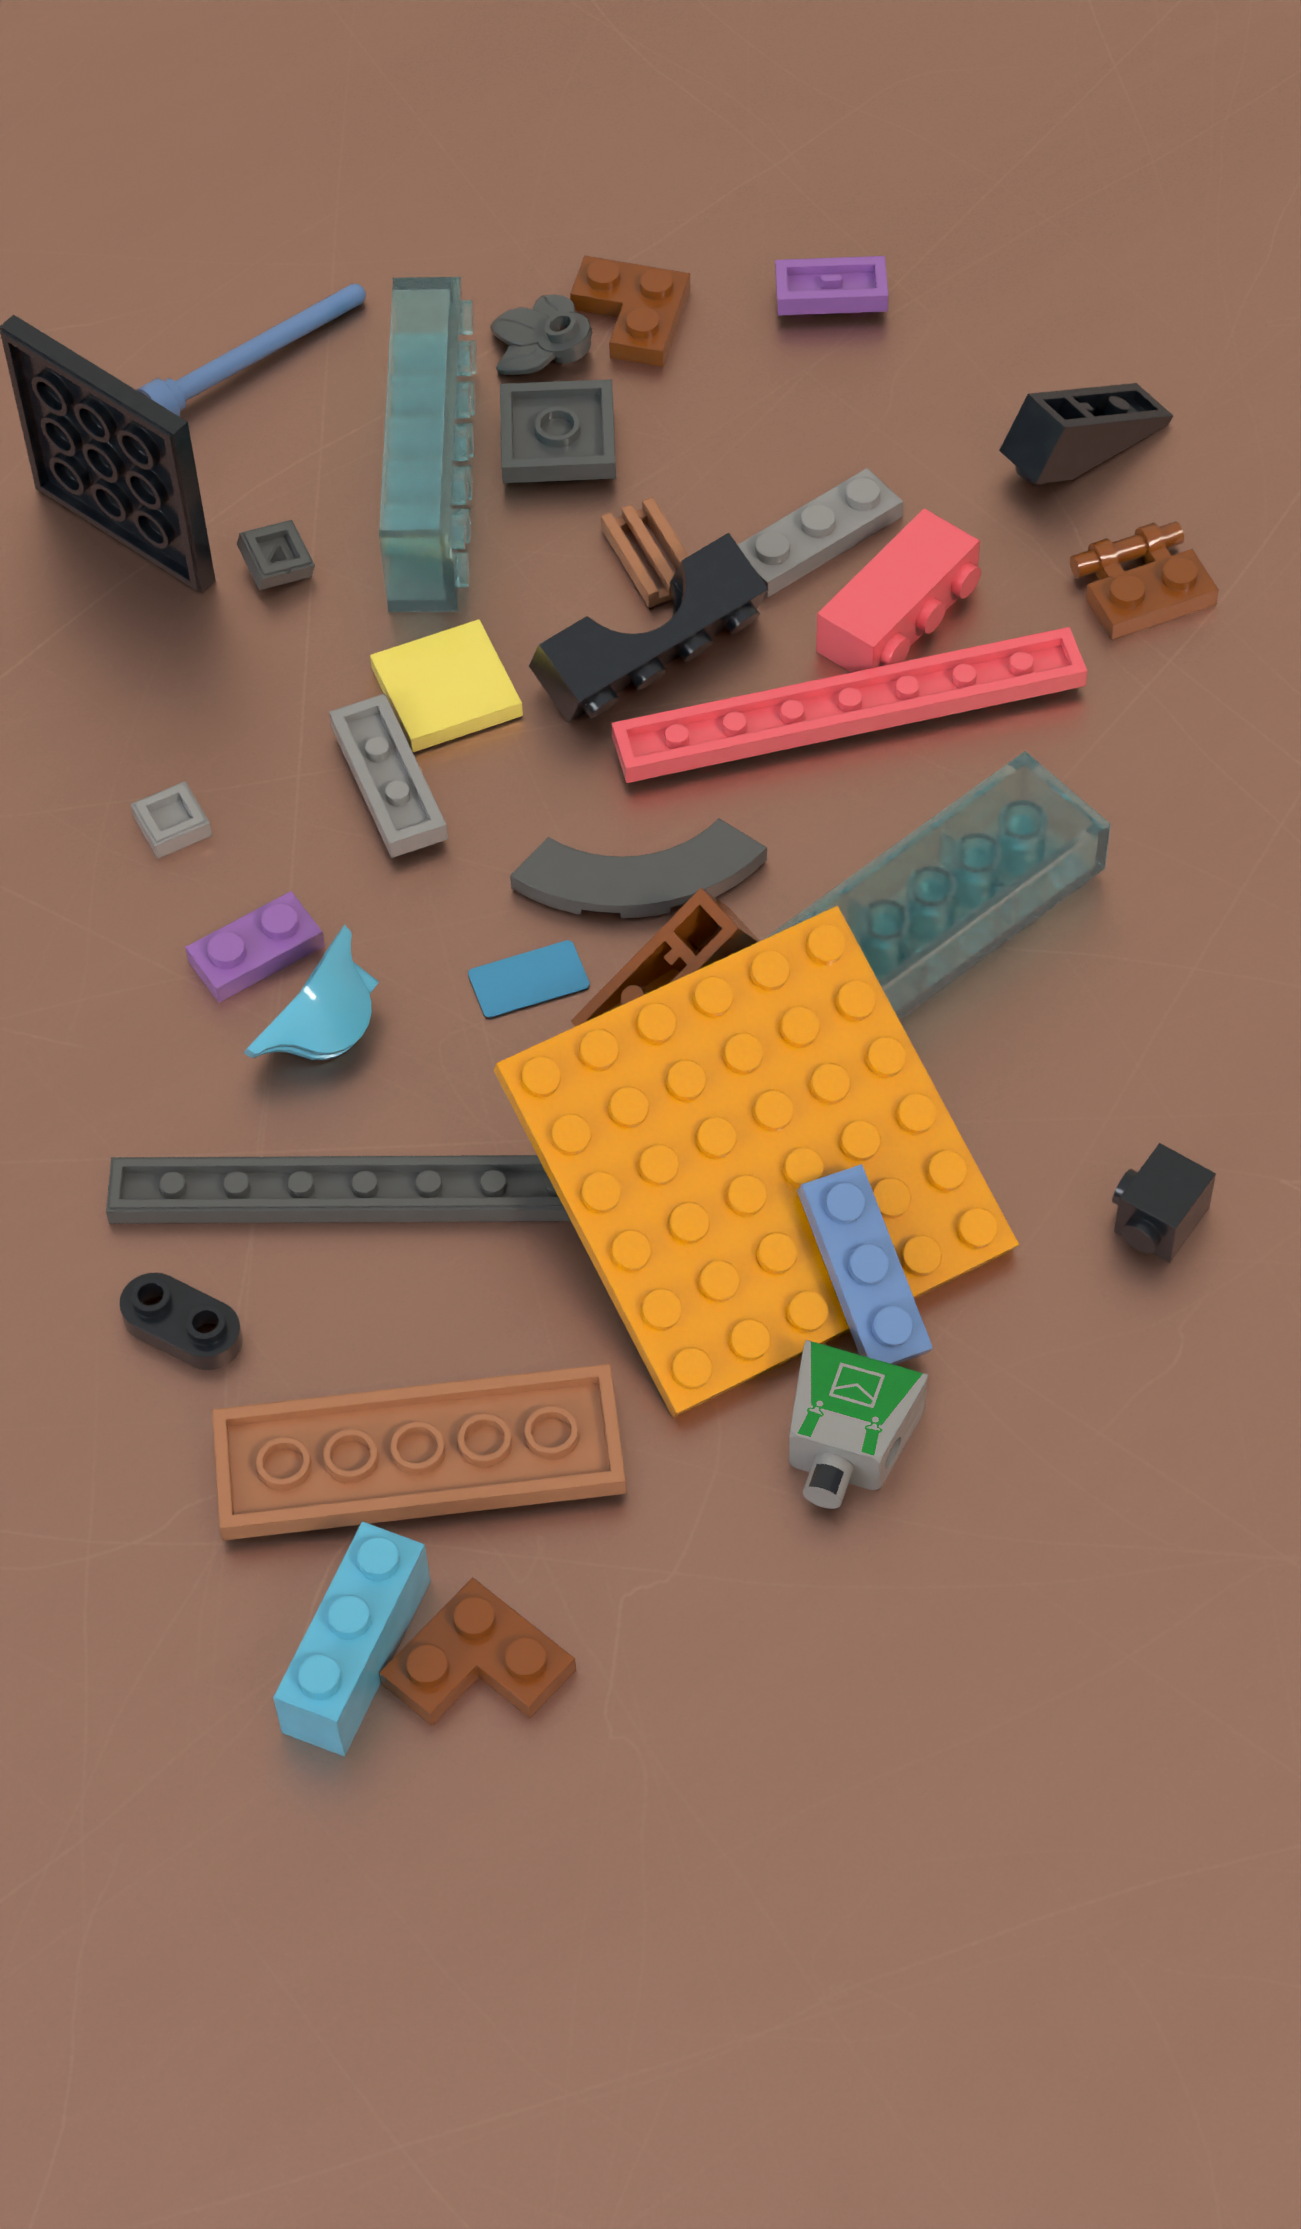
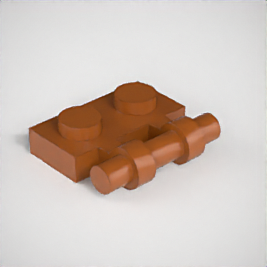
M1177 521L1160 527L1156 523L1139 527L1135 530V535L1115 542H1111L1106 538L1091 543L1088 546V551L1070 557V567L1076 578L1095 573L1099 579L1087 585L1086 600L1111 640L1217 604L1219 589L1194 550L1190 549L1171 556L1167 549L1184 542L1183 530ZM1140 557L1146 563L1124 571L1120 565Z

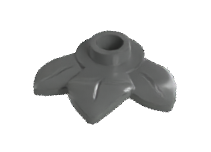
M542 295L536 300L533 309L523 307L510 309L497 317L490 325L493 334L505 344L510 345L496 366L498 374L519 375L537 372L547 366L552 360L560 364L572 363L586 355L591 347L592 327L588 318L583 314L577 313L574 303L562 295Z

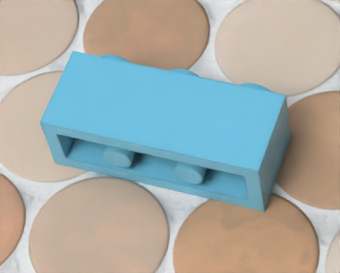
M361 1522L273 1697L283 1734L345 1757L381 1684L379 1672L393 1659L430 1584L425 1544L366 1522Z

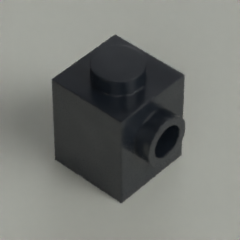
M1159 1143L1138 1172L1129 1169L1120 1180L1112 1198V1202L1118 1205L1114 1232L1123 1236L1124 1240L1134 1249L1143 1253H1153L1171 1262L1210 1208L1216 1173Z

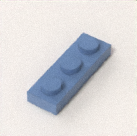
M861 1164L801 1184L797 1189V1193L859 1355L896 1365L929 1353L933 1349L863 1165Z

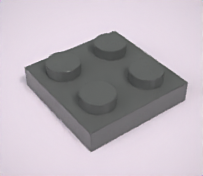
M612 379L500 384L501 468L503 483L616 479Z

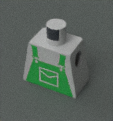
M809 1340L805 1341L790 1427L789 1463L797 1469L809 1472L803 1489V1495L808 1501L823 1508L835 1509L841 1506L848 1484L869 1490H877L882 1487L923 1416L926 1407L928 1374Z

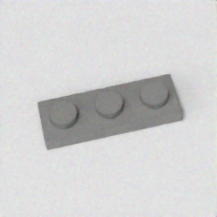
M866 468L741 542L738 546L769 590L765 596L769 598L902 518L903 501L875 474Z
M382 694L329 711L332 730L391 858L448 840L446 822L386 695Z

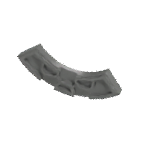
M720 818L706 830L680 845L638 856L592 854L563 845L548 837L510 875L511 889L549 907L581 915L582 910L620 913L621 919L656 916L670 913V907L685 904L700 888L707 891L713 897H717L735 887L767 861V847Z

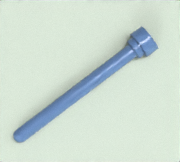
M350 284L180 379L174 381L168 378L163 381L156 378L138 388L137 391L180 417V411L186 407L187 400L362 304L365 300L366 292L361 285Z

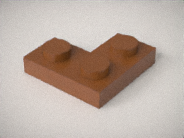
M584 255L570 293V300L574 303L576 311L618 318L609 341L610 358L664 367L690 292V273Z
M472 1577L379 1672L382 1686L432 1726L478 1678L483 1680L527 1717L531 1718L576 1671V1662L572 1655Z

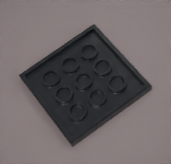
M12 315L0 325V334L35 488L197 592L203 593L216 579L188 422L24 320Z

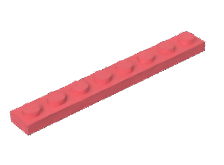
M1070 627L617 721L612 723V738L626 783L1084 687L1087 680V668Z

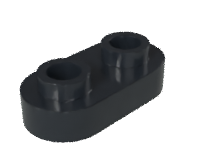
M147 1273L140 1275L130 1281L121 1293L120 1310L128 1332L137 1339L195 1368L203 1370L221 1368L233 1361L241 1350L243 1336L236 1312L229 1305L167 1274ZM152 1297L162 1298L155 1305L142 1304L145 1300ZM211 1323L217 1325L209 1333L197 1331L204 1324Z

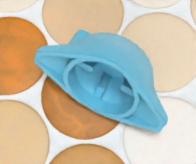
M345 925L340 929L299 994L244 1051V1054L251 1058H256L273 1052H288L310 1060H328L347 1052L363 1036L369 1025L372 1013L370 993L379 981L353 962L351 956L352 933Z

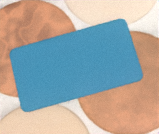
M569 940L478 966L468 971L471 984L486 1017H494L581 991L590 986L575 946Z

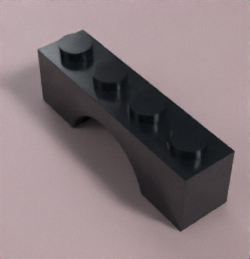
M730 533L725 534L681 561L670 581L674 606L673 616L661 627L644 633H621L610 630L586 616L538 645L529 667L568 723L585 713L590 719L603 714L619 700L618 693L633 684L637 690L648 687L666 672L664 666L680 656L684 662L693 660L713 644L711 639L713 636L725 629H728L731 634H735L749 626L759 617L760 613L757 608L769 589Z

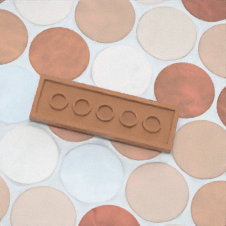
M611 1364L212 1409L219 1527L223 1541L360 1525L362 1521L370 1524L627 1494Z

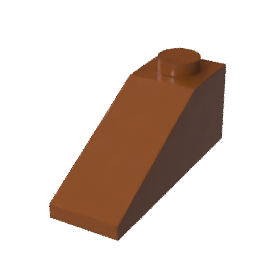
M700 888L587 1003L571 1022L576 1027L749 947L760 940L729 907Z

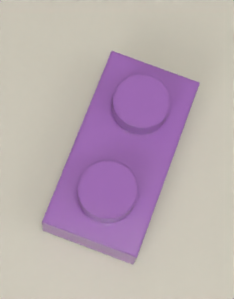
M885 256L775 260L778 315L888 312Z
M290 891L186 946L185 949L188 962L218 1003L321 949L325 946L322 930L293 892Z

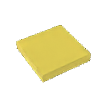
M480 619L370 655L371 668L391 705L412 752L523 716L522 702Z

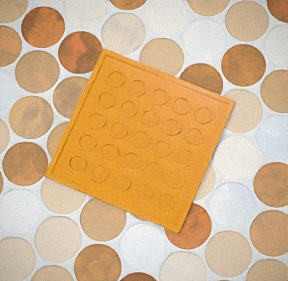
M838 905L496 1063L493 1069L672 1418L802 1355L806 1340L824 1344L850 1331L797 1193V1189L801 1184L861 1164L863 1165L914 1299L1013 1251L1019 1245Z

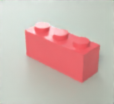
M924 508L817 613L816 652L849 672L903 662L910 646L924 632L926 634L932 633L941 623L945 611L959 597L962 599L968 597L977 586L981 576V569L978 567L980 540Z

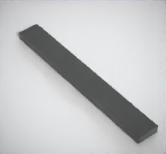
M537 1155L111 1157L106 1206L109 1224L571 1221Z

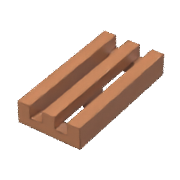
M654 498L642 500V509L635 510L632 504L621 508L622 516L614 518L611 512L601 515V530L647 606L650 608L672 600L673 595L670 581L674 576V572L648 532L645 524L649 525L676 570L681 561L689 555ZM631 530L644 551L645 557L665 587L660 589L656 587L624 532Z

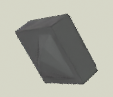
M292 520L239 533L237 546L259 590L312 577L315 564Z

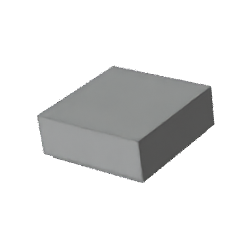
M186 781L131 804L133 817L157 859L212 836L210 822Z

